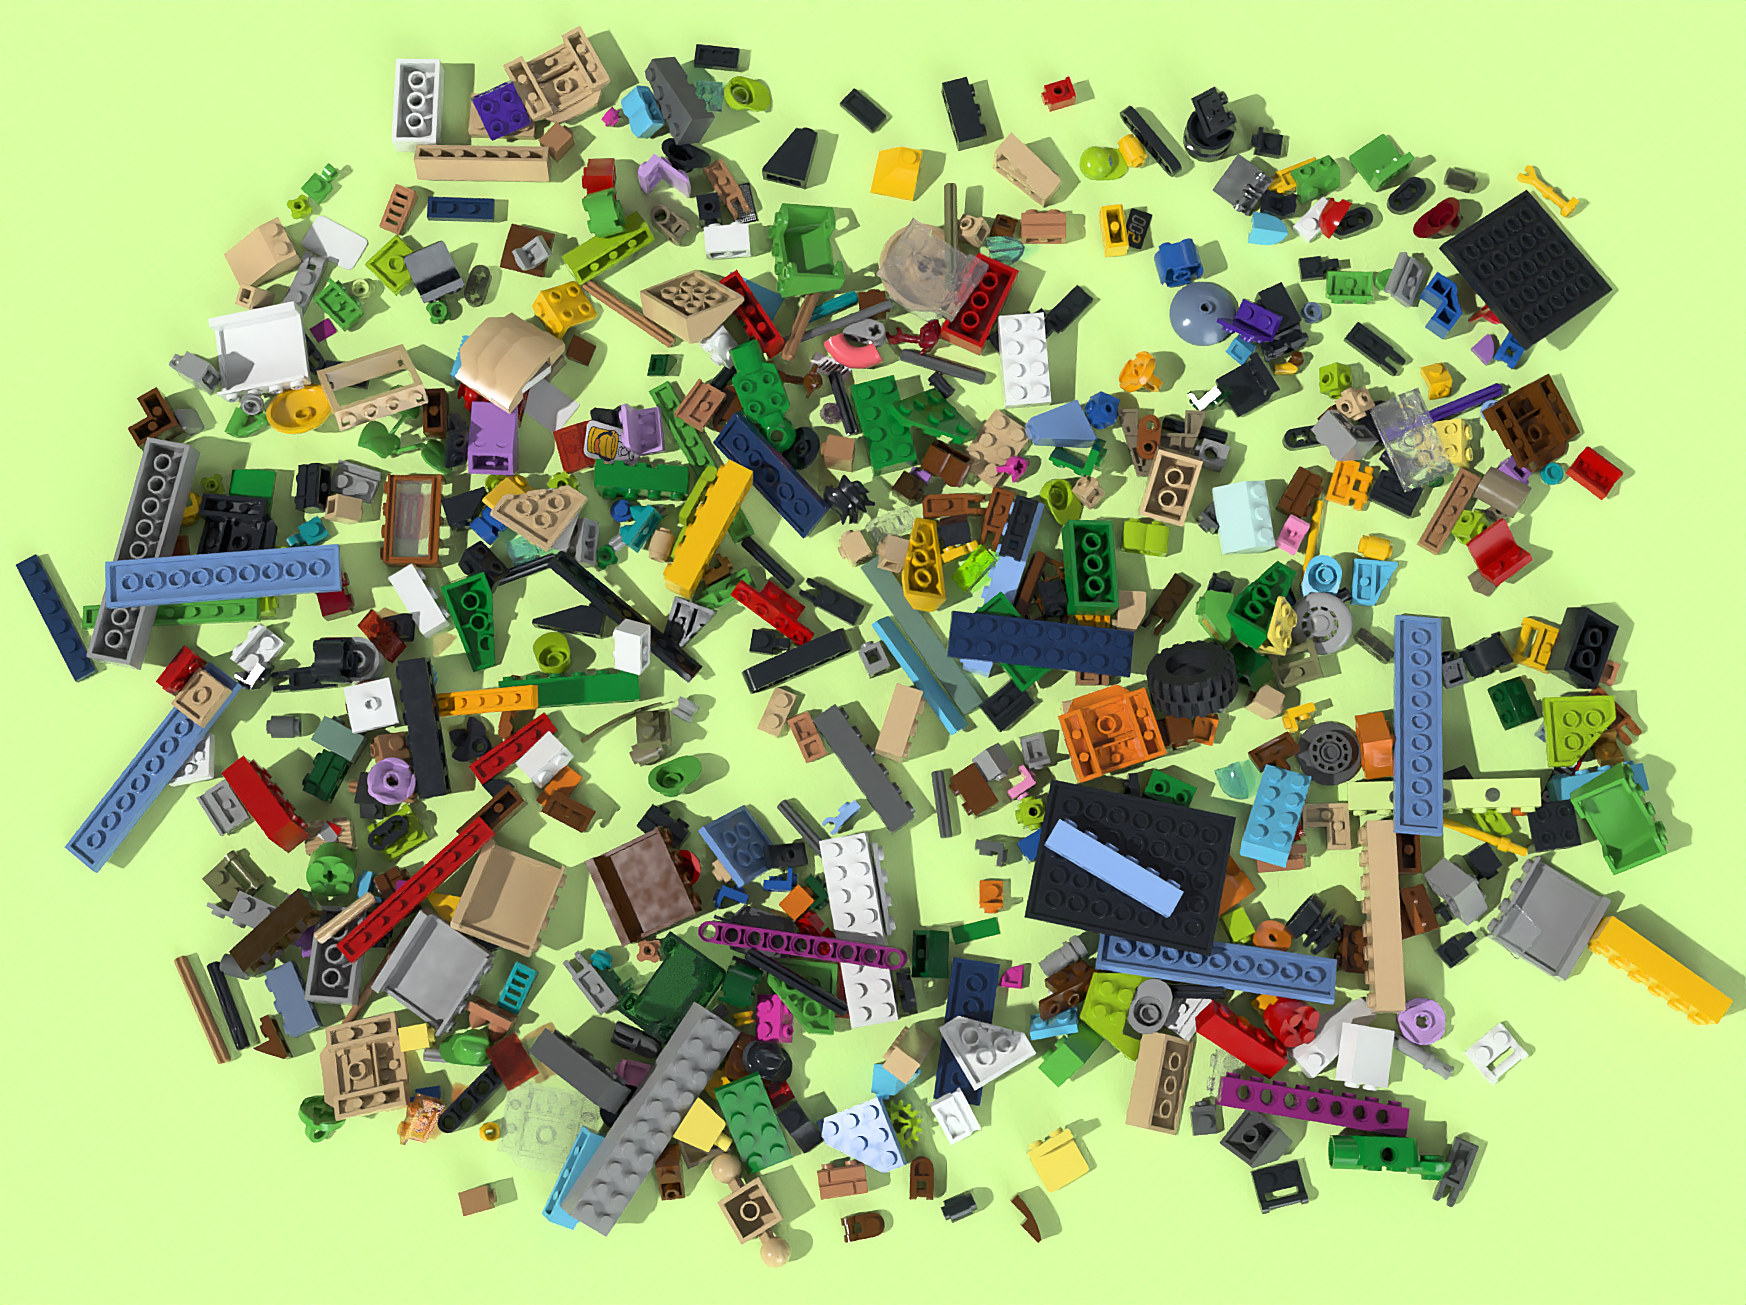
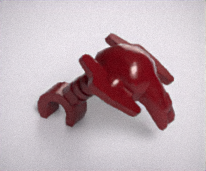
M932 319L920 328L919 336L902 333L899 327L896 328V335L892 336L889 332H885L887 342L893 345L900 342L918 343L920 348H923L920 351V355H924L937 345L940 339L941 325L938 319Z

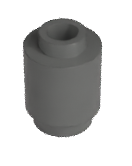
M272 715L271 720H267L266 731L267 734H271V738H295V736H301L302 721L301 718H296L295 715Z
M225 953L220 962V971L224 972L225 975L243 980H249L255 976L243 973L231 954Z

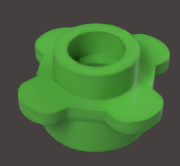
M440 299L439 302L427 304L426 310L430 313L431 323L438 324L441 320L448 321L451 319L452 315L447 309L448 303L446 300Z

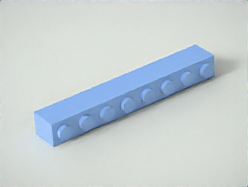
M1012 502V505H1011V508H1010V511H1009V515H1011V512H1012V509H1013V506H1014V502ZM1038 502L1021 562L1015 561L1013 557L998 556L1002 545L998 544L995 556L999 558L996 565H991L988 577L992 579L989 586H984L981 598L985 599L983 605L1001 591L1009 602L1013 604L1045 504ZM1007 522L1005 523V526H1004V529H1003V532H1002V535H1003V536L1005 535V532H1006V529H1007V525H1008ZM1010 541L1008 547L1017 549L1018 543ZM960 659V662L964 663L962 670L989 677L993 665L992 662Z

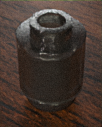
M1448 167L1443 184L1447 185L1450 189L1469 193L1470 190H1475L1478 177H1475L1474 171L1459 167Z

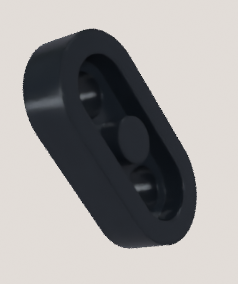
M1419 177L1407 179L1390 194L1386 203L1388 210L1396 215L1406 212L1424 195L1426 191L1424 180ZM1410 188L1416 189L1417 192H1411ZM1394 202H1399L1401 206H1395Z
M1358 207L1348 211L1338 225L1342 226L1344 230L1339 231L1336 229L1333 236L1343 239L1368 229L1373 221L1372 212L1366 207ZM1357 218L1363 219L1364 223H1359Z

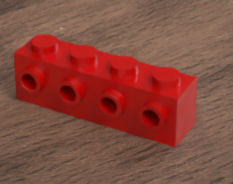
M736 269L720 280L719 283L744 296V301L733 313L739 321L741 319L745 321L746 325L743 328L750 338L754 336L758 339L763 354L766 353L769 359L782 352L786 342L738 270Z
M1213 999L1195 1017L1197 1033L1269 1080L1288 1063L1287 1048L1284 1044L1270 1037L1263 1029L1256 1028L1250 1024L1245 1017L1233 1013L1225 1004L1221 1005Z

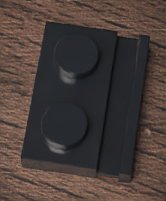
M1382 469L1367 500L1409 519L1424 488Z
M1009 679L978 707L997 728L998 732H1002L1035 702L1026 691L1021 692L1014 682Z

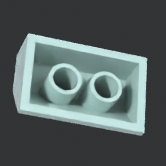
M1265 480L1242 481L1212 489L1222 555L1263 553L1275 547Z

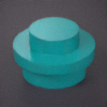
M1548 463L1540 471L1542 481L1548 485H1556L1563 479V469L1556 463Z
M596 950L590 956L592 965L599 970L611 969L613 957L603 950Z

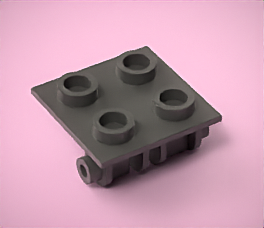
M1238 153L1212 191L1233 205L1236 211L1248 216L1274 179Z

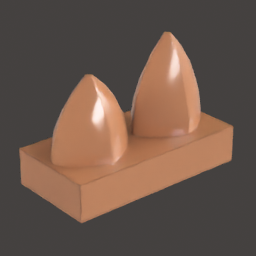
M479 996L474 997L466 1008L469 1011V1022L472 1029L482 1026L487 1020L490 1021L488 1029L490 1043L502 1039L508 1030L515 1025L518 1016Z

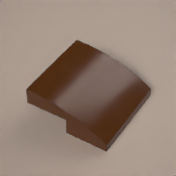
M512 223L504 246L500 267L544 278L548 259L534 269L522 270L515 262L512 251L522 248L535 237L542 235L552 252L555 234Z

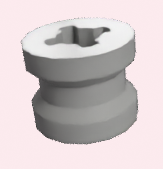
M680 696L677 707L673 708L671 713L683 721L691 723L694 712H698L700 707Z

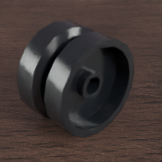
M1195 110L1190 115L1184 130V148L1192 158L1198 161L1208 163L1217 161L1228 151L1234 137V132L1228 130L1209 140Z

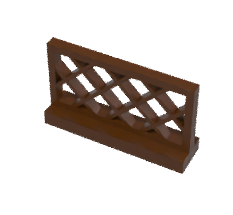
M1036 551L1032 554L1013 607L1023 619L1026 617V619L1031 620L1028 613L1029 606L1037 604L1042 616L1033 620L1043 618L1044 621L1049 622L1048 618L1043 616L1042 600L1039 599L1036 588L1038 583L1047 582L1059 577L1066 592L1065 579L1063 577L1065 573L1060 570V568L1064 570V563L1046 556L1041 551ZM1046 563L1055 567L1057 575L1047 579L1044 572ZM1067 609L1066 614L1059 616L1061 623L1064 624L1067 623L1069 618Z

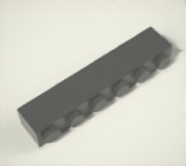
M834 704L812 719L813 723L886 828L893 835L915 819L913 813L916 811L908 800L906 802L903 801L900 796L902 791L895 781L891 783L886 777L889 772L882 763L877 764L873 757L876 754L870 745L867 744L865 746L860 740L863 736L855 725L851 727L847 719L850 717L844 708H838Z

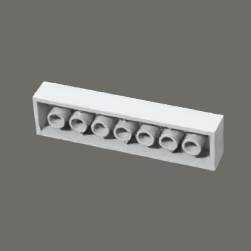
M860 833L819 841L836 938L888 946L869 834ZM850 945L844 947V955L851 958L854 954L853 948ZM870 948L867 951V958L872 962L876 960L877 953L874 949ZM840 962L852 1028L901 1019L893 970Z

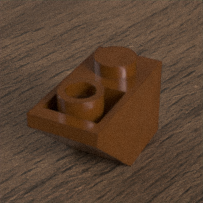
M679 1144L666 1145L655 1162L661 1200L685 1198V1186Z

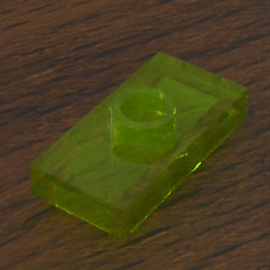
M980 544L951 578L968 594L998 560L984 545Z

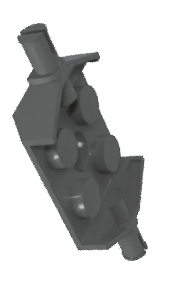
M744 905L728 919L716 914L714 915V919L719 921L796 932L794 920ZM734 928L729 932V936L733 941L738 939V932ZM755 931L752 935V940L755 944H759L760 942L756 939L757 932ZM781 935L775 937V944L779 948L784 945V939ZM798 941V948L801 951H805L802 948L807 949V944ZM730 946V950L745 955L749 948ZM758 950L768 957L787 959L790 956L789 954Z

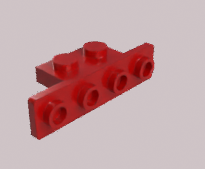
M740 580L732 591L731 596L797 645L800 646L809 642L814 636L813 631L797 620L806 607L770 580L761 592H758L743 580Z

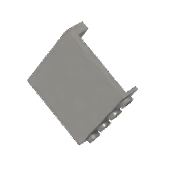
M1536 856L1531 859L1528 858L1521 868L1524 872L1510 886L1512 892L1508 899L1504 898L1498 907L1500 913L1497 918H1492L1487 926L1489 932L1486 937L1558 982L1566 981L1609 907L1611 900L1604 896H1596L1539 861L1541 857Z
M425 908L418 912L370 988L377 993L384 991L436 1028L438 1031L435 1035L440 1036L452 1031L457 1023L455 1018L458 1013L462 1014L469 1004L467 1002L471 994L474 995L480 988V979L483 975L486 976L493 968L494 964L492 961L495 955L465 933L450 928L451 923L433 910Z

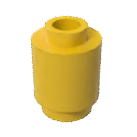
M1128 134L1118 141V150L1128 167L1136 169L1145 164V159L1148 155L1137 137H1134L1133 134Z
M1368 534V536H1361L1357 552L1362 553V556L1384 561L1385 558H1390L1393 546L1390 545V540Z

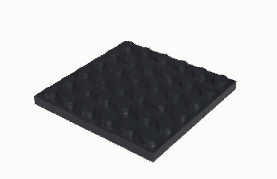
M1527 189L1439 247L1440 251L1525 351L1613 290Z

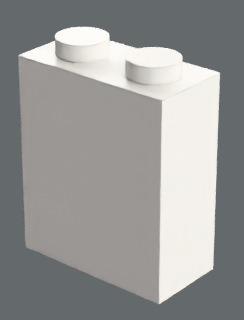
M1343 1023L1335 1080L1345 1081L1344 1086L1359 1088V1084H1363V1089L1377 1091V1087L1387 1088L1395 1031Z

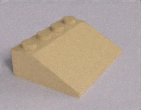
M696 269L639 291L643 315L689 344L698 343L701 339L710 336L744 301V296Z

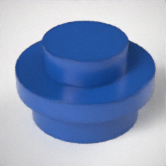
M626 500L614 502L610 509L612 518L617 522L630 520L632 517L630 507L632 505Z

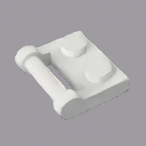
M1497 1023L1463 1052L1491 1086L1497 1083V1079L1519 1060L1523 1061L1528 1057L1527 1052L1515 1041L1501 1023ZM1510 1047L1513 1053L1490 1072L1486 1066Z

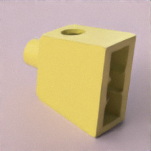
M700 1098L696 1099L673 1135L674 1138L706 1152L710 1151L713 1144L726 1152L734 1140L722 1132L727 1123Z

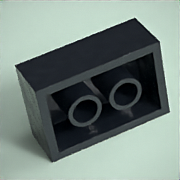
M1568 607L1545 670L1577 689H1597L1619 626L1587 607Z

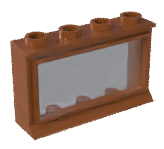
M388 474V481L384 482V493L387 494L386 503H383V516H386L385 525H382L381 528L384 547L380 548V559L383 560L387 567H407L413 564L415 568H442V563L439 561V549L443 547V542L440 538V527L444 526V519L441 516V500L445 499L442 494L443 485H446V479L442 474Z

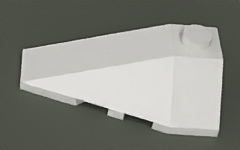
M1362 998L1320 1015L1317 1029L1314 1032L1315 1038L1311 1043H1303L1297 1047H1286L1287 1055L1307 1078H1314L1339 1054L1343 1023L1367 1026L1377 1015L1376 1013L1371 1014V1008H1367L1366 1002Z

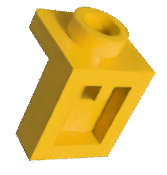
M1314 703L1303 704L1283 712L1282 723L1285 730H1289L1290 734L1296 733L1298 726L1295 719L1297 718V721L1300 722L1311 718L1310 714L1316 711Z

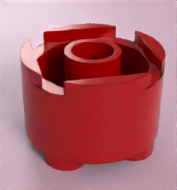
M1277 996L1278 1000L1273 1005L1269 1003L1263 1015L1264 1026L1286 1047H1297L1303 1043H1311L1315 1038L1314 1032L1319 1023L1320 1013L1305 1000Z

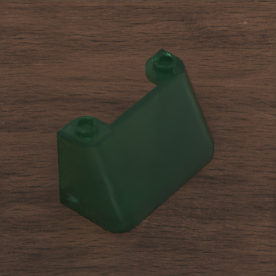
M671 931L662 940L660 951L666 958L639 995L633 992L624 995L615 1008L650 1036L665 1045L693 1003L696 1002L705 1008L724 982L726 976L724 968Z

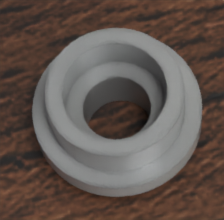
M247 393L241 398L240 404L245 413L255 415L262 411L264 401L255 393Z

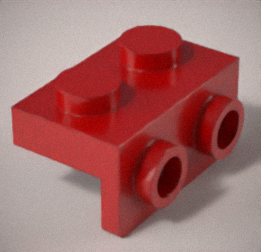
M1586 446L1575 458L1565 474L1602 501L1614 484L1621 478L1623 471L1591 447Z

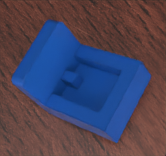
M723 885L721 890H716L712 902L715 903L714 907L720 910L725 897L747 905L750 896L746 894L747 890L734 885L732 889Z

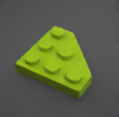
M1614 695L1542 698L1548 768L1572 767L1576 764L1585 751L1593 745L1603 731L1616 719Z

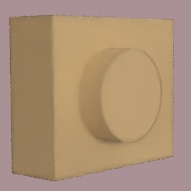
M1087 475L1080 478L1071 490L1084 506L1090 510L1106 494L1098 485L1099 481Z

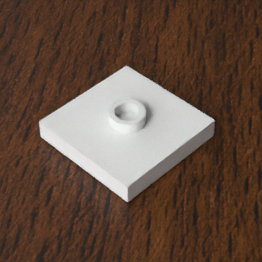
M389 677L343 688L352 733L356 734L400 723L392 683Z

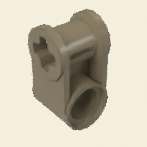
M657 205L652 208L650 216L653 227L672 244L679 246L681 244L680 240L686 233L693 230L690 224L664 205ZM658 215L666 216L664 221H657L655 218Z

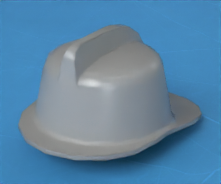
M1149 979L1140 984L1136 990L1129 1008L1128 1019L1132 1028L1137 1032L1147 1035L1156 1033L1164 1025L1173 999L1171 989L1165 982L1159 979Z

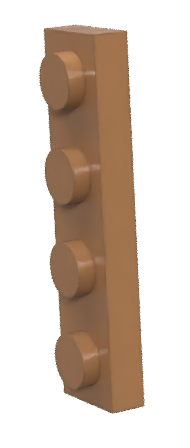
M1462 467L1458 470L1416 545L1435 556L1438 555L1481 478Z

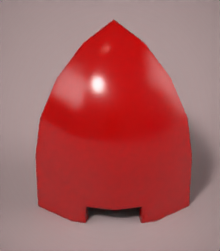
M1334 198L1328 200L1319 216V227L1324 236L1328 239L1331 238L1352 203L1344 199L1340 202H1336Z

